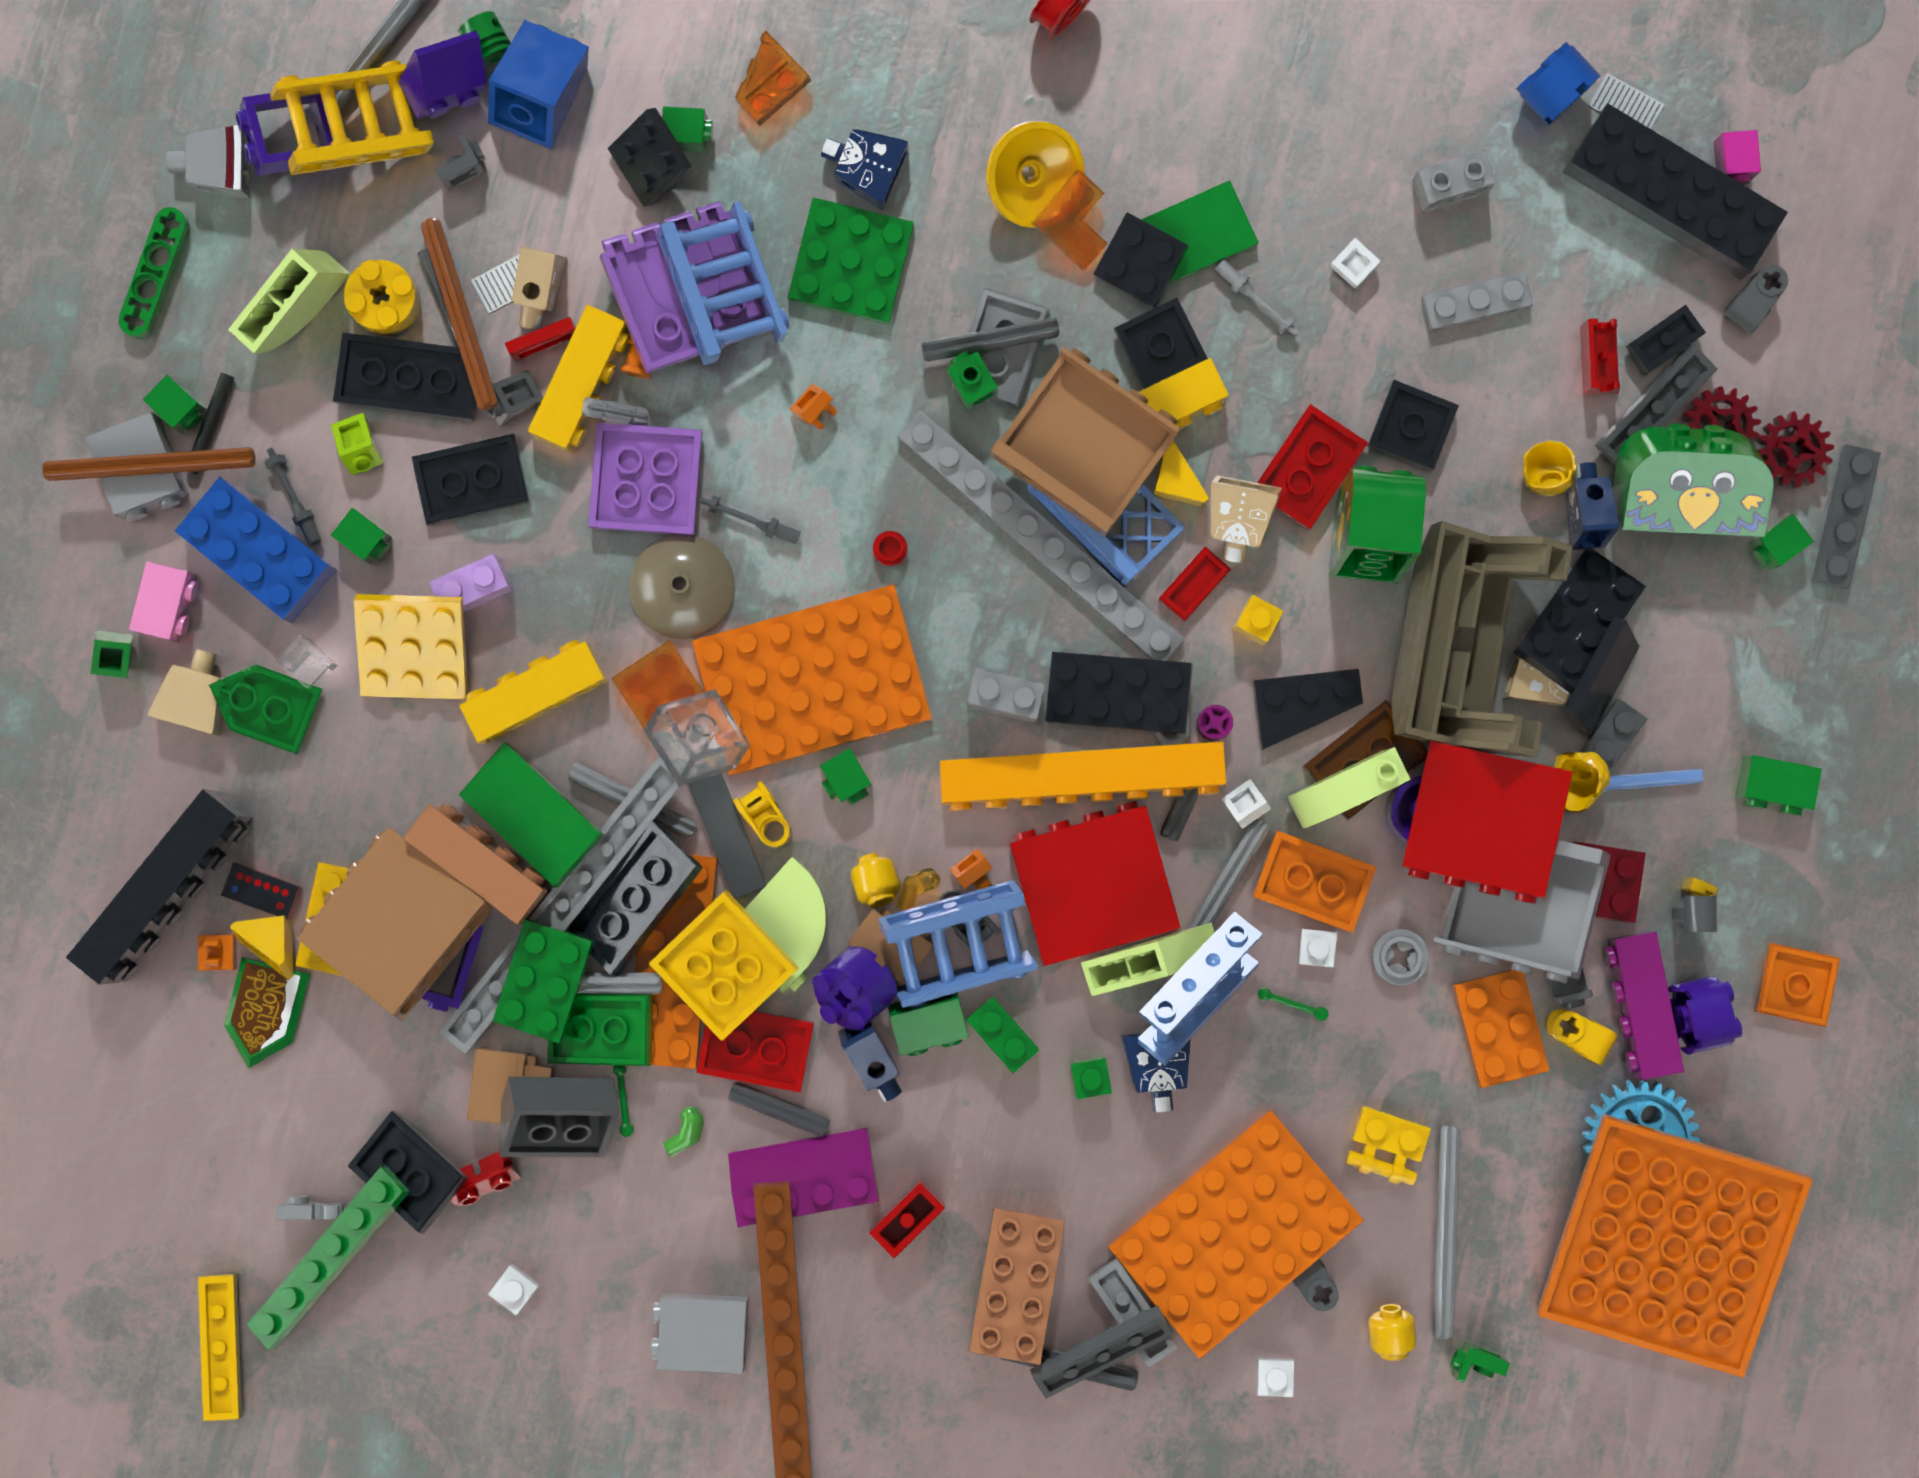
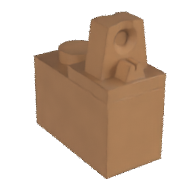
M884 907L880 912L873 908L847 943L852 947H863L875 953L877 957L874 960L881 967L887 965L894 978L905 985L897 944H888L880 931L878 918L892 913ZM929 933L914 936L911 940L917 968L933 947L932 937Z
M487 1047L476 1048L467 1120L500 1124L501 1100L508 1077H553L554 1067L536 1065L537 1056H530V1053Z

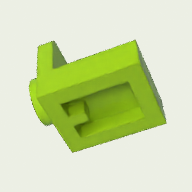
M364 412L331 424L339 457L351 475L369 471L373 467L383 464L382 456L375 446L369 421Z

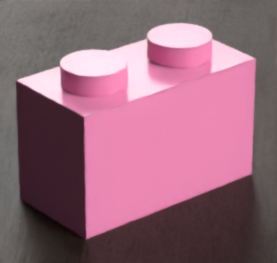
M146 561L129 630L179 643L180 637L184 636L188 630L189 616L186 614L189 602H193L197 595L198 582L195 581L197 575Z

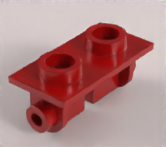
M499 1151L478 1161L482 1173L477 1175L472 1164L461 1168L460 1170L468 1177V1180L452 1198L451 1202L456 1207L468 1206L476 1203L480 1196L491 1191L499 1192L509 1188L512 1182L521 1178V1175L511 1166L514 1164L513 1158L500 1157Z

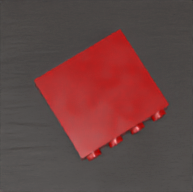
M1430 740L1402 868L1409 869L1408 876L1429 880L1430 874L1444 877L1443 884L1464 888L1466 882L1480 885L1479 892L1500 896L1501 890L1515 893L1514 900L1536 904L1537 898L1544 900L1573 771Z
M1137 801L1116 806L1118 813L1104 817L1103 810L1083 815L1084 822L1070 826L1069 820H1064L1048 825L1050 832L1036 835L1035 829L1014 835L1016 841L1009 843L1016 865L1043 966L1181 928L1146 805L1138 807Z

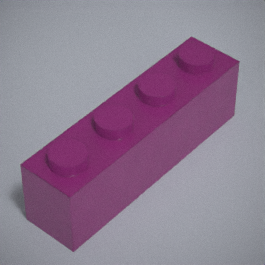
M1647 931L1607 939L1608 947L1604 948V955L1608 968H1613L1615 982L1611 983V990L1615 1003H1620L1622 1017L1618 1018V1025L1622 1038H1627L1629 1052H1625V1061L1629 1073H1634V1078L1645 1080L1685 1072L1657 932Z

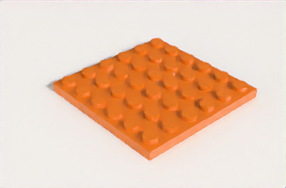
M1603 1114L1536 1312L1538 1316L1744 1378L1813 1179L1809 1175Z

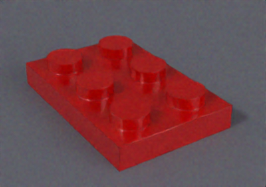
M1310 404L1257 483L1281 487L1282 492L1276 510L1309 531L1369 442Z
M753 1011L723 1041L705 1024L696 1073L801 1093L814 1022Z

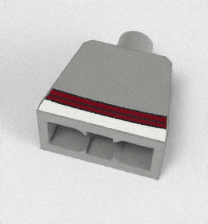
M237 124L186 134L185 151L167 152L166 164L168 172L185 173L186 183L197 191L250 198V165L245 155V144H248L245 131L240 132Z

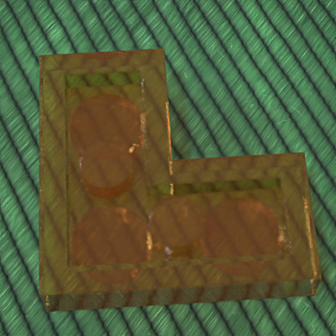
M1076 170L1032 224L1081 270H1086L1108 244L1083 221L1105 193L1081 170Z

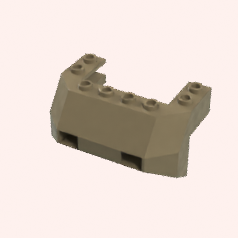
M1439 521L1430 526L1421 547V554L1414 564L1393 685L1391 708L1395 735L1430 743L1431 740L1492 754L1537 757L1543 722L1523 720L1522 716L1491 713L1513 581H1567L1572 545L1544 536H1489L1444 521Z

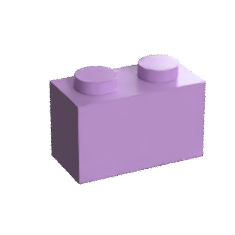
M494 553L429 582L435 596L463 597L464 612L514 590L501 559Z

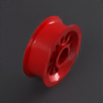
M1039 0L1029 17V22L1034 23L1037 21L1050 32L1049 39L1054 40L1071 25L1090 0Z

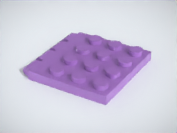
M720 201L696 209L699 221L695 222L691 211L664 219L663 221L664 223L674 221L677 231L682 230L685 233L729 220L731 217L729 214L730 210L724 212ZM658 222L631 230L634 243L630 244L626 233L601 241L605 252L600 255L601 263L646 374L700 356L657 237L660 227ZM736 233L689 246L688 251H685L689 264L694 263L696 266L743 252ZM746 265L700 279V283L697 286L701 297L706 296L708 299L754 285V281L749 267ZM760 298L714 311L709 320L713 330L723 331L765 318L766 314ZM745 338V339H742V340H739V341H735V342L726 344V345H724V347H726V346H728V345H731V344H734V343H737V342H740V341H743V340H746V339H748V338Z

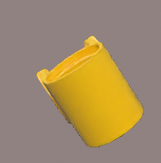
M762 780L757 783V788L740 799L736 797L732 800L745 821L754 829L765 845L774 849H780L790 842L792 828ZM772 823H781L784 827L783 837L778 841H770L766 836L768 826Z
M1565 1009L1552 1011L1547 1016L1545 1022L1546 1030L1552 1038L1600 1066L1603 1065L1618 1037L1617 1033L1605 1026ZM1562 1020L1567 1021V1024L1571 1026L1569 1032L1563 1031V1028L1559 1026Z

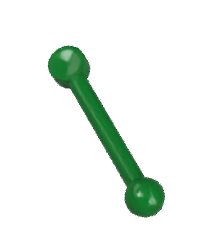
M1266 987L1258 991V998L1262 1001L1272 1000L1314 1015L1319 1021H1324L1328 1018V1010L1324 1007L1314 1008L1271 993L1270 989Z
M614 1065L613 1073L617 1076L622 1125L619 1131L622 1136L628 1137L634 1132V1126L629 1122L624 1080L627 1068L626 1066Z

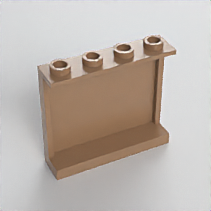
M1064 347L1057 361L1002 438L998 439L991 448L990 457L1105 537L1174 441L1181 428L1176 425L1178 421L1171 414L1162 409L1157 412L1148 406V399L1134 389L1128 392L1118 385L1119 379L1106 369L1098 371L1089 365L1091 360L1084 353L1075 348L1069 351Z
M388 827L385 832H380L374 837L370 843V850L362 860H357L351 865L347 872V878L339 888L336 887L328 893L324 900L325 905L316 916L313 915L304 922L301 927L302 933L297 939L390 1014L403 1022L492 912L493 908L404 840L397 832Z

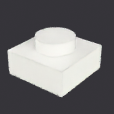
M1354 238L1331 263L1330 267L1356 289L1381 261Z
M1251 779L1221 798L1242 829L1271 810V807Z
M1300 929L1297 964L1334 967L1337 932Z
M511 1264L488 1295L512 1313L518 1315L539 1287V1284Z
M1257 1358L1256 1394L1258 1396L1293 1397L1294 1360Z

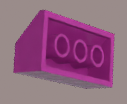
M868 1128L728 1153L731 1193L737 1227L756 1224L754 1183L790 1181L793 1217L879 1202L880 1199Z

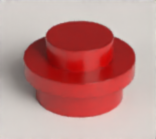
M885 531L874 540L873 554L876 560L885 566L898 565L907 555V542L898 532Z

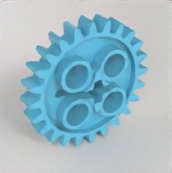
M1641 1079L1638 1088H1635L1630 1080H1626L1624 1091H1621L1616 1085H1612L1614 1096L1609 1098L1601 1093L1600 1097L1604 1104L1602 1106L1590 1105L1594 1112L1597 1113L1596 1116L1584 1118L1592 1126L1591 1130L1582 1131V1135L1592 1141L1583 1146L1586 1153L1591 1151L1602 1115L1606 1114L1629 1121L1625 1115V1111L1628 1109L1631 1110L1636 1124L1699 1143L1701 1141L1697 1136L1691 1134V1132L1700 1128L1699 1125L1694 1121H1687L1695 1114L1691 1108L1682 1109L1687 1101L1682 1096L1673 1100L1675 1091L1671 1087H1668L1662 1093V1084L1658 1081L1654 1082L1651 1089H1649L1647 1081ZM1648 1106H1656L1654 1118L1649 1121H1642L1641 1113L1643 1109Z

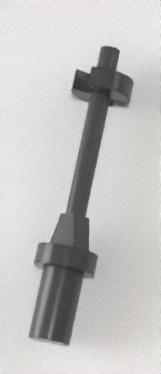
M273 448L267 449L266 451L270 458L264 463L267 469L275 468L293 504L295 516L292 520L294 524L300 526L309 546L320 542L322 539L312 520L314 518L312 510H305L302 503L299 502L281 466L287 462L284 454L276 455Z
M716 494L712 496L711 500L701 497L700 503L709 507L707 514L714 516L716 511L719 510L756 525L757 528L766 533L765 536L772 539L775 536L793 544H797L801 531L779 523L780 519L778 518L758 519L720 504L721 496Z

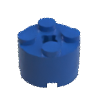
M1565 42L1558 50H1555L1540 64L1541 67L1529 75L1516 89L1519 91L1522 99L1549 126L1563 111L1581 97L1601 75L1573 45L1570 46Z

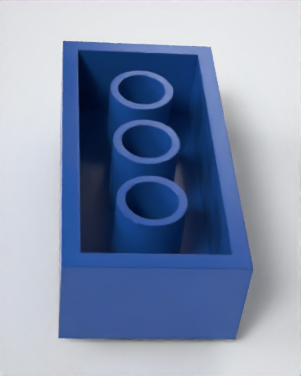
M220 476L175 529L177 534L275 614L292 624L337 571L335 567L232 483Z

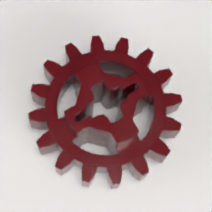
M1723 386L1715 388L1713 395L1709 390L1702 392V401L1698 398L1693 399L1690 405L1694 410H1688L1683 414V417L1690 420V423L1686 425L1692 429H1700V422L1703 423V429L1707 425L1719 426L1718 420L1723 419L1726 422L1723 428L1741 433L1749 440L1759 438L1760 434L1753 431V427L1761 424V420L1753 419L1752 414L1758 408L1757 406L1747 407L1748 395L1738 399L1736 397V388H1732L1725 394ZM1725 403L1729 406L1726 409H1719L1717 406H1711L1710 404ZM1740 416L1743 422V429L1740 427Z
M1795 411L1787 414L1786 420L1782 415L1773 419L1774 425L1768 423L1762 427L1767 436L1760 435L1755 440L1758 444L1763 445L1757 451L1763 457L1773 478H1779L1778 487L1786 486L1789 481L1791 482L1792 489L1800 488L1802 481L1806 486L1815 483L1814 476L1820 478L1826 474L1822 466H1827L1833 462V459L1826 456V452L1834 449V445L1825 443V439L1831 435L1830 431L1821 433L1818 429L1821 427L1822 421L1819 420L1813 424L1809 423L1810 414L1808 413L1802 415L1799 420ZM1793 428L1788 437L1777 436L1781 430ZM1792 444L1795 445V451L1799 453L1796 457L1793 456V450L1789 448ZM1800 463L1811 465L1805 472L1795 473L1799 469Z

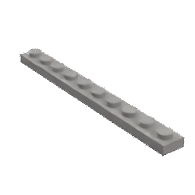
M920 410L898 435L899 440L1150 659L1166 661L1184 641L1180 635L923 411Z
M661 755L658 756L602 826L600 831L604 836L558 888L554 887L529 919L566 931L688 777ZM522 928L463 1000L459 1009L455 1010L439 1030L443 1037L465 1054L472 1049L493 1022Z

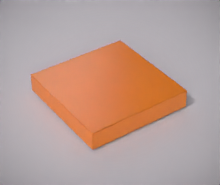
M1768 943L1754 1012L1827 1027L1840 958Z

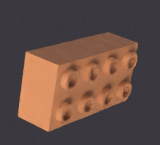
M443 803L440 806L428 804L403 839L517 925L524 924L525 919L530 918L552 890L546 885L548 881L536 869L528 867L524 869L518 863L521 858L507 847H495L490 842L493 837L477 825L474 827L471 824L467 826L463 823L462 820L465 816L453 806Z
M993 1208L969 1352L1037 1365L1041 1364L1065 1221Z

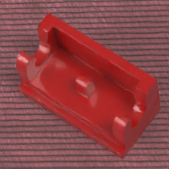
M1598 318L1587 319L1580 326L1583 395L1618 394L1620 382L1618 375L1617 319H1610L1608 322H1598Z

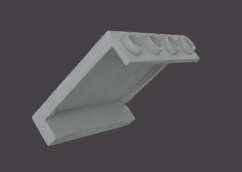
M1558 840L1544 900L1537 898L1536 904L1514 900L1515 893L1501 890L1500 896L1479 892L1480 885L1468 882L1465 883L1464 888L1455 887L1442 938L1435 937L1434 942L1445 945L1443 952L1464 957L1465 952L1468 951L1478 954L1477 961L1498 966L1499 960L1511 962V969L1532 975L1535 968L1547 971L1545 978L1562 983H1567L1568 977L1579 980L1611 855L1600 849Z

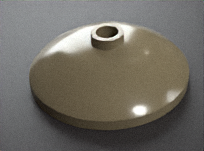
M669 535L653 542L639 555L631 572L629 590L636 613L648 627L663 636L675 639H689L711 631L725 618L732 605L735 583L728 560L714 544L698 536ZM677 578H684L686 580L684 589L676 590L673 584Z

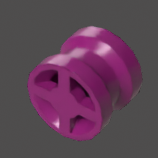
M1211 705L1199 713L1196 720V728L1204 739L1218 741L1225 738L1231 732L1233 717L1227 708L1221 705Z

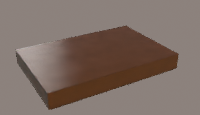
M1385 700L1305 763L1303 767L1314 781L1318 782L1382 750L1395 747L1408 773L1426 759L1428 751L1418 740L1395 735L1392 708L1388 701ZM1378 796L1342 812V816L1346 821Z

